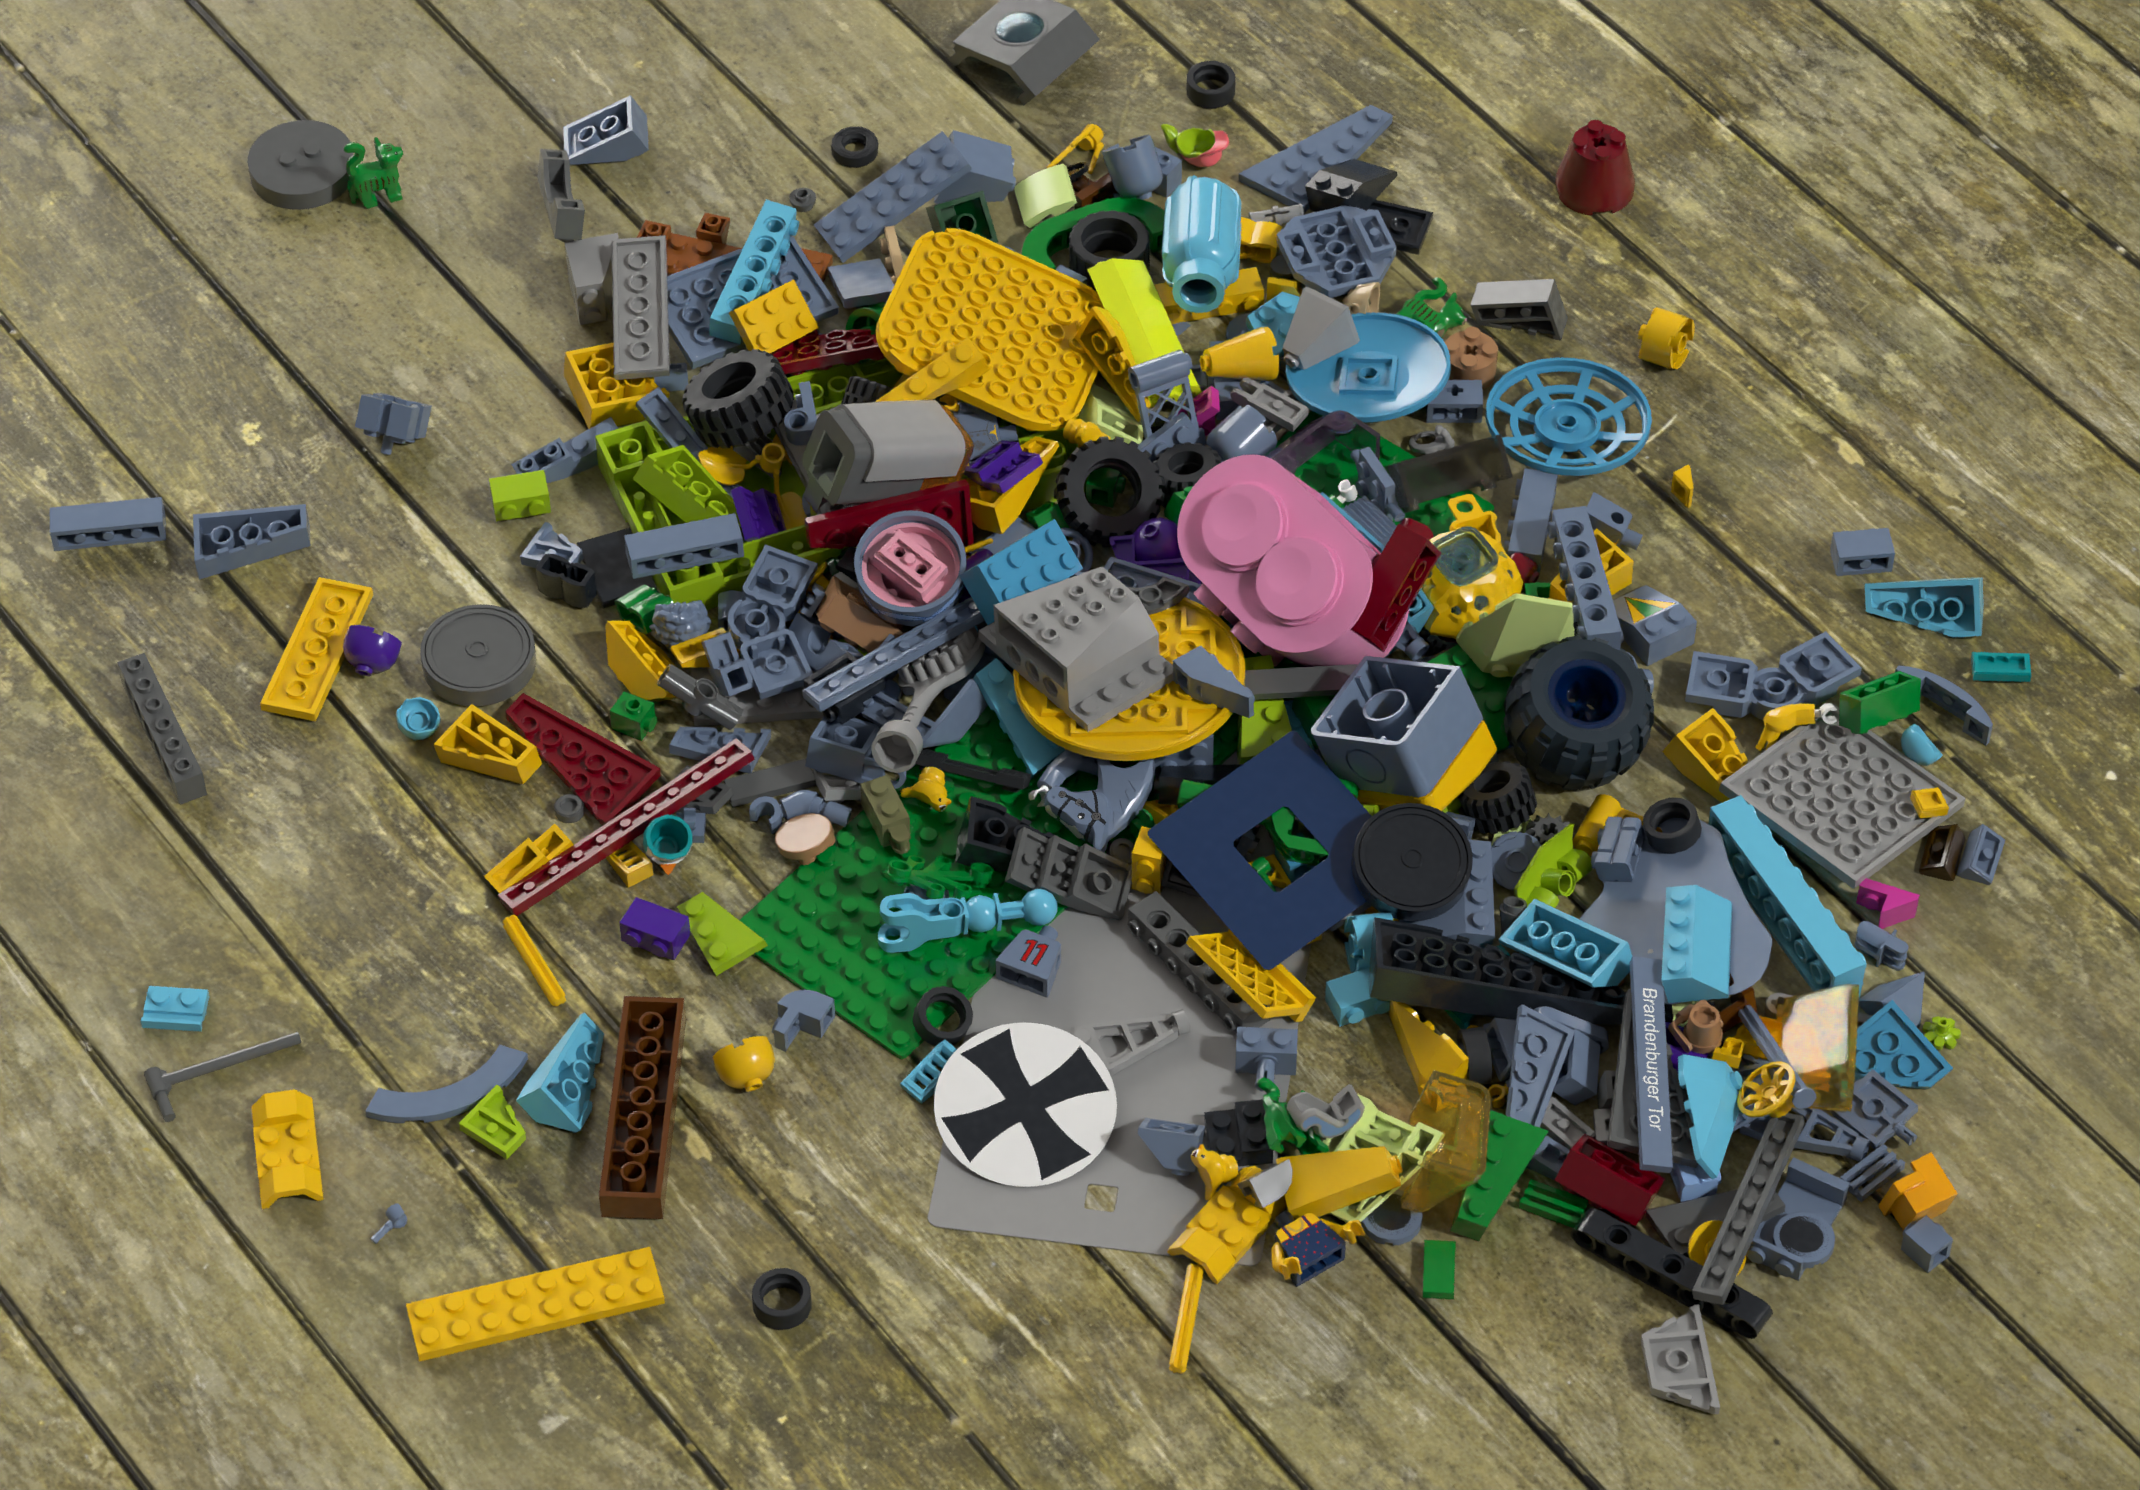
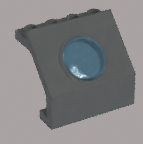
M1000 0L953 41L955 46L952 49L955 53L948 60L955 67L966 57L972 56L1006 71L1024 91L1018 96V99L1025 105L1097 43L1100 38L1075 9L1054 0Z

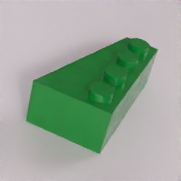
M1490 1110L1479 1135L1450 1228L1451 1232L1480 1241L1549 1132L1548 1130Z

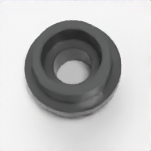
M808 188L795 189L790 194V204L798 212L810 211L816 202V194Z

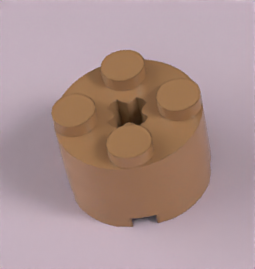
M1468 327L1465 331L1451 335L1445 341L1451 360V371L1448 380H1482V390L1488 388L1494 382L1497 370L1498 346L1490 336L1482 333L1477 327Z

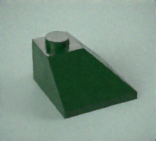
M983 191L926 207L934 233L945 232L946 228H955L975 233L995 243L999 242Z

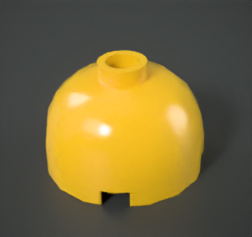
M766 1036L742 1039L744 1045L734 1048L733 1043L713 1055L716 1072L724 1083L736 1089L745 1088L747 1092L757 1090L763 1086L762 1082L771 1075L775 1062L772 1045Z

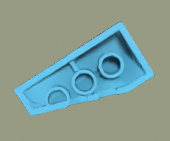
M1983 577L1865 583L1866 612L1942 633L1950 637L1982 636L1984 609Z
M1683 1054L1678 1057V1078L1680 1087L1687 1089L1689 1100L1684 1102V1107L1694 1124L1693 1127L1689 1128L1695 1160L1709 1177L1714 1179L1718 1177L1740 1110L1737 1104V1097L1744 1081L1740 1073L1733 1071L1725 1061Z

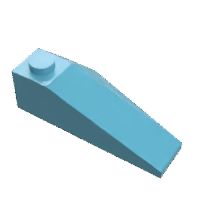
M585 1012L579 1015L537 1068L516 1100L535 1122L578 1132L592 1111L593 1102L589 1100L591 1090L596 1086L597 1079L593 1078L595 1065L600 1062L604 1033Z

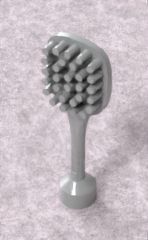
M975 626L897 669L899 685L903 694L913 695V698L902 720H892L885 723L872 743L873 758L883 769L894 773H901L911 769L916 763L923 749V739L917 727L929 705L943 689L966 677L976 667L985 651L986 644L979 639V632H977Z

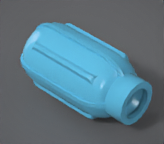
M1189 176L1187 181L1180 184L1165 202L1162 242L1163 278L1170 287H1173L1172 294L1175 302L1189 312L1204 313L1217 308L1223 302L1226 288L1236 282L1239 277L1241 199L1235 189L1230 188L1215 178Z

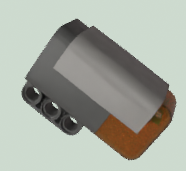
M936 400L840 404L834 410H824L820 413L805 449L803 467L808 472L807 476L810 480L804 492V498L816 515L959 481L962 479L973 453L974 443L971 436L950 409L945 405H940Z

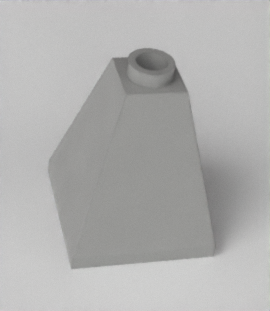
M1306 286L1300 296L1282 348L1285 354L1284 362L1293 369L1299 367L1305 370L1356 345L1360 339L1349 307Z

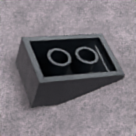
M1356 159L1321 169L1305 185L1310 210L1318 212L1340 206L1357 207L1366 210L1398 176L1397 171Z

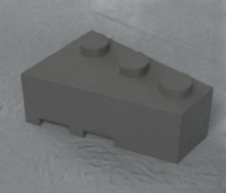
M1555 279L1478 282L1471 302V308L1477 325L1509 331L1514 327L1528 330L1530 335L1536 336L1537 332L1553 335V339L1562 340L1568 316Z

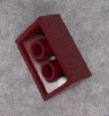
M1584 1133L1570 1149L1555 1181L1560 1183V1186L1565 1191L1572 1194L1578 1193L1587 1198L1588 1203L1598 1209L1605 1208L1615 1214V1218L1620 1222L1636 1226L1645 1215L1665 1178L1653 1171L1640 1170L1639 1163Z

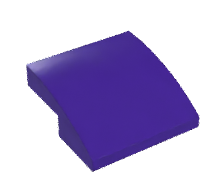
M1002 440L962 471L965 476L982 487L1004 494L1042 465L1043 461L1037 453L1023 452L1018 442Z
M741 486L730 490L745 541L757 540L786 530L776 494L764 488L755 492H751Z

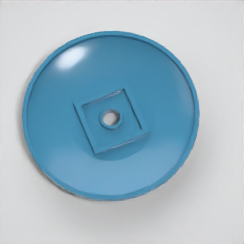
M1377 312L1351 314L1360 339L1356 345L1305 370L1299 367L1293 369L1286 364L1288 386L1299 402L1320 415L1340 421L1360 423L1391 420L1419 410L1439 395L1447 384L1451 371V360L1447 345L1434 330L1419 321L1405 316Z

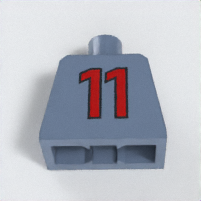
M1047 925L1042 927L1039 934L1029 930H1022L996 959V978L1048 998L1061 963V944L1056 941L1058 932L1053 927Z

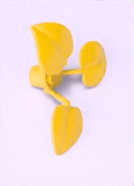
M777 434L772 443L764 446L762 454L756 455L755 459L746 464L747 460L733 451V446L728 449L711 446L699 452L698 458L701 465L719 484L730 486L741 483L745 476L744 469H751L757 463H760L764 471L774 475V494H776L786 530L805 524L806 514L801 497L795 492H786L780 495L779 469L782 466V462L786 459L791 465L793 464Z

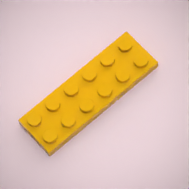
M322 577L318 578L260 702L262 711L316 722L345 658L343 650L345 634L349 626L360 625L373 597V589L371 587Z

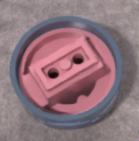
M914 510L900 511L887 515L872 524L863 534L857 545L854 567L859 591L870 610L885 621L905 626H919L954 607L960 600L965 587L959 576L966 571L964 544L955 529L936 515Z

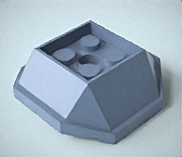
M1340 206L1293 217L1284 229L1277 233L1278 246L1294 279L1330 298L1348 294L1351 289H1355L1360 284L1379 282L1381 284L1396 256V245L1379 211L1373 209L1365 211L1357 207Z

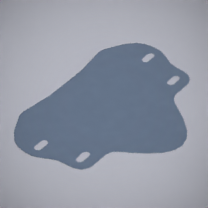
M1672 818L1664 821L1658 827L1661 828L1663 833H1673L1685 827L1689 820ZM1700 820L1702 827L1700 838L1687 850L1675 854L1656 851L1649 845L1645 833L1632 882H1619L1618 880L1603 881L1604 888L1602 893L1579 920L1627 941L1632 956L1663 960L1666 887L1698 885L1732 902L1730 974L1734 984L1729 986V995L1739 993L1754 985L1761 979L1768 966L1772 948V937L1746 900L1729 864L1721 833L1716 828ZM1649 949H1653L1652 954L1648 953ZM1664 990V1003H1665V1004H1676V1003H1668V1000H1667V997H1666V993H1665V990Z

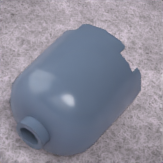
M1149 134L1130 139L1131 145L1119 147V144L1102 150L1103 159L1114 188L1122 197L1148 199L1152 197L1151 191L1157 189L1162 183V168L1153 139Z
M1240 405L1209 433L1206 445L1218 452L1222 463L1241 455L1265 456L1276 447L1277 438L1274 431L1268 432L1263 424L1266 418L1250 405H1246L1244 408Z

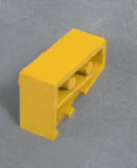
M1596 528L1594 536L1611 595H1614L1632 584L1634 561ZM1560 573L1550 583L1549 598L1571 602L1566 600V580H1561Z
M473 704L433 744L441 763L519 784H524L542 765L535 745Z

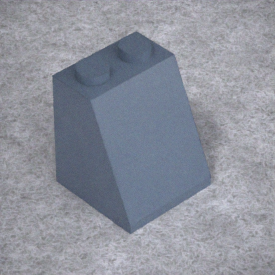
M953 130L949 140L967 160L972 170L934 196V203L938 204L979 191L984 192L986 202L1004 201L1008 192L1013 191L1016 183V177L1013 176L1015 160L1012 158L1011 146Z

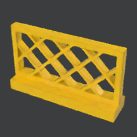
M1230 929L1228 932L1189 936L1186 942L1262 1019L1290 1016L1295 1022L1303 1021L1316 999L1281 963L1271 970H1265Z

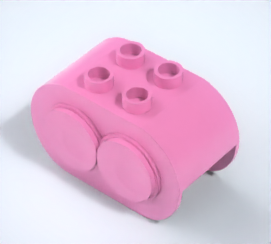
M1241 455L1228 459L1210 469L1196 482L1188 493L1179 515L1177 538L1180 553L1186 566L1202 582V585L1194 592V595L1218 617L1222 615L1234 626L1230 631L1253 653L1259 652L1262 656L1271 655L1275 667L1285 657L1300 667L1359 664L1365 656L1385 658L1396 645L1405 628L1409 610L1384 652L1351 630L1368 603L1373 584L1372 562L1378 554L1381 555V552L1315 489L1271 458L1261 455Z

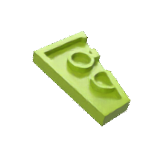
M704 892L677 906L681 914L689 917L690 931L716 976L768 946L763 938Z

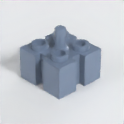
M384 393L363 394L360 399L355 427L364 429L363 434L368 436L380 437V435H384L380 452L391 455L394 442L405 444V441L415 442V438H425L432 406L404 400L400 397Z

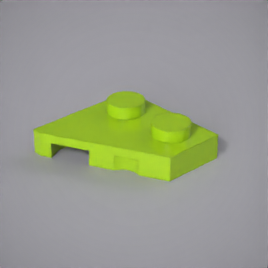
M496 1085L459 1122L460 1131L506 1160L526 1140V1133L521 1123L517 1121L515 1112L511 1105H508L499 1085Z

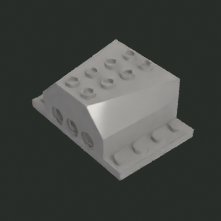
M1103 567L995 604V622L979 630V639L1087 732L1099 727L1117 716L1118 713L1130 708L1134 703H1138L1148 697L1150 693L1153 694L1164 687L1165 684L1173 681V665L1159 654V633L1140 598Z

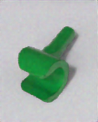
M1259 857L1252 862V868L1274 892H1277L1267 876V873L1271 870L1269 862L1264 857Z

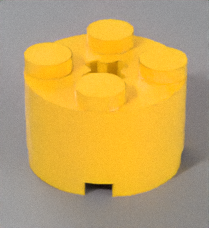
M1655 307L1647 325L1642 324L1638 333V339L1642 340L1639 359L1666 368L1679 369L1690 351L1685 349L1688 340L1693 341L1694 320L1687 316Z

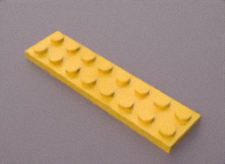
M646 1247L407 1303L406 1308L420 1362L665 1304V1299L651 1247Z

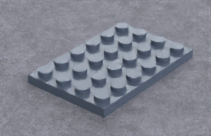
M791 236L788 253L780 258L781 266L776 276L772 275L770 291L794 279L816 322L837 315L839 313L837 303L794 237ZM743 248L667 276L669 333L692 369L708 364L717 358H724L726 354L737 353L740 350L747 349L743 340L741 344H737L709 335L711 314Z

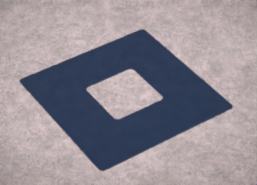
M1291 731L1148 831V836L1265 970L1273 969L1367 902L1355 884L1351 861L1357 836L1363 825L1372 816L1295 731ZM1288 807L1326 849L1329 855L1327 859L1280 892H1274L1237 851L1233 842L1280 808Z

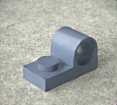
M810 381L799 383L800 394L795 395L797 409L790 410L784 417L786 437L794 445H807L817 422ZM795 426H803L799 429L794 428Z

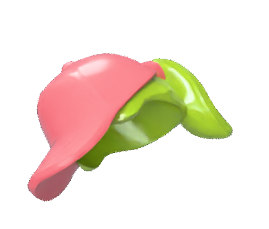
M1161 125L1168 146L1174 152L1182 154V158L1188 163L1197 167L1215 165L1221 159L1222 150L1226 149L1229 145L1228 135L1221 130L1212 131V129L1190 128L1178 133L1177 129L1171 125Z

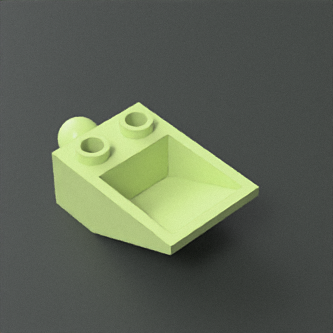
M1093 384L1079 414V418L1084 422L1089 421L1096 424L1111 440L1117 436L1123 437V442L1128 444L1131 441L1138 444L1143 442L1141 421L1137 422L1118 396Z

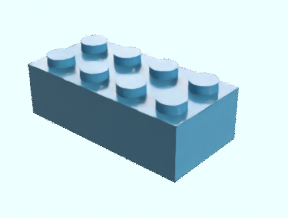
M1054 519L959 576L987 625L995 622V604L1063 581L1082 570L1083 567Z

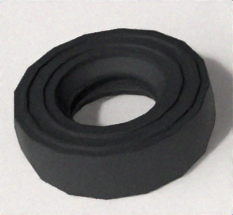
M860 126L843 128L832 139V155L835 161L849 168L863 167L873 162L877 157L878 140L875 134L867 128ZM850 143H861L865 146L860 151H849L845 148Z

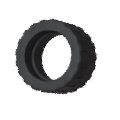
M1112 210L1098 211L1097 213L1087 215L1085 218H1081L1071 229L1069 236V269L1086 277L1087 286L1091 287L1094 291H1096V288L1087 269L1094 267L1099 262L1111 259L1093 255L1096 252L1103 250L1123 252L1126 255L1116 259L1144 261L1149 272L1150 235L1146 230V226L1136 217L1130 216L1128 213Z

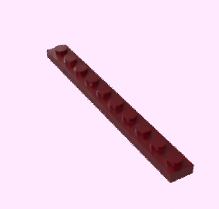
M737 738L498 894L501 904L515 916L525 912L643 834L652 820L667 814L672 815L755 760L752 751Z

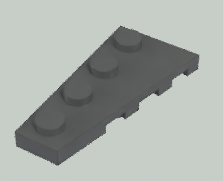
M1738 1189L1646 1210V1218L1666 1246L1689 1258L1688 1244L1693 1231L1707 1221H1724ZM1774 1191L1760 1223L1785 1212V1204L1776 1191Z

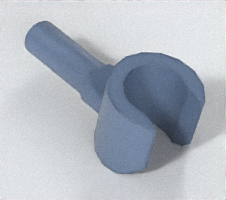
M399 1204L391 1205L386 1210V1216L389 1221L370 1238L375 1244L393 1228L398 1229L406 1225L407 1216Z

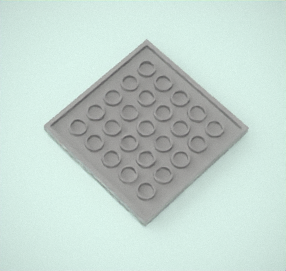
M1835 706L1837 710H1830L1825 716H1835L1837 722L1827 724L1822 718H1816L1815 724L1800 725L1722 781L1719 791L1729 799L1742 795L1745 801L1754 807L1757 817L1762 823L1855 889L1863 880L1871 877L1964 807L1966 798L1872 731L1868 730L1865 734H1854L1850 729L1839 726V708ZM1939 787L1949 807L1948 814L1920 819L1910 800L1911 791Z

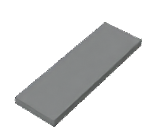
M666 236L611 240L615 380L670 376Z

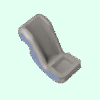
M1347 1085L1333 1097V1101L1329 1104L1306 1091L1292 1096L1287 1104V1109L1298 1129L1307 1131L1312 1126L1315 1134L1325 1138L1342 1135L1351 1129L1360 1120L1365 1108L1352 1085Z

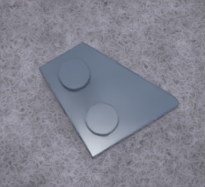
M548 522L542 525L520 555L522 565L534 568L545 554L562 556L569 563H580L584 558L582 549L574 543H570L568 538L562 533L558 535L554 532L552 525Z

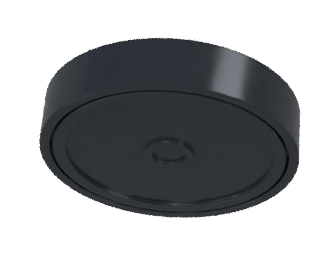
M1402 803L1380 810L1363 825L1357 836L1352 854V874L1361 895L1379 912L1391 913L1393 918L1399 920L1424 921L1444 914L1461 899L1471 875L1473 855L1465 832L1449 815L1428 805Z

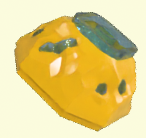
M1465 526L1438 534L1429 540L1441 552L1421 587L1434 607L1424 625L1431 635L1456 639L1464 624L1469 621L1473 622V624L1479 621V615L1486 612L1489 615L1495 611L1497 604L1516 593L1521 594L1523 580L1515 562L1506 554L1503 546L1485 532Z

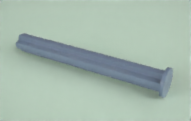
M1745 1005L1744 1009H1740L1738 1011L1739 1018L1768 1061L1785 1062L1793 1068L1752 1006ZM1793 1068L1796 1078L1791 1092L1793 1096L1792 1103L1797 1109H1806L1815 1102L1816 1093L1812 1088L1806 1087ZM1787 1070L1784 1076L1782 1077V1080L1789 1079Z

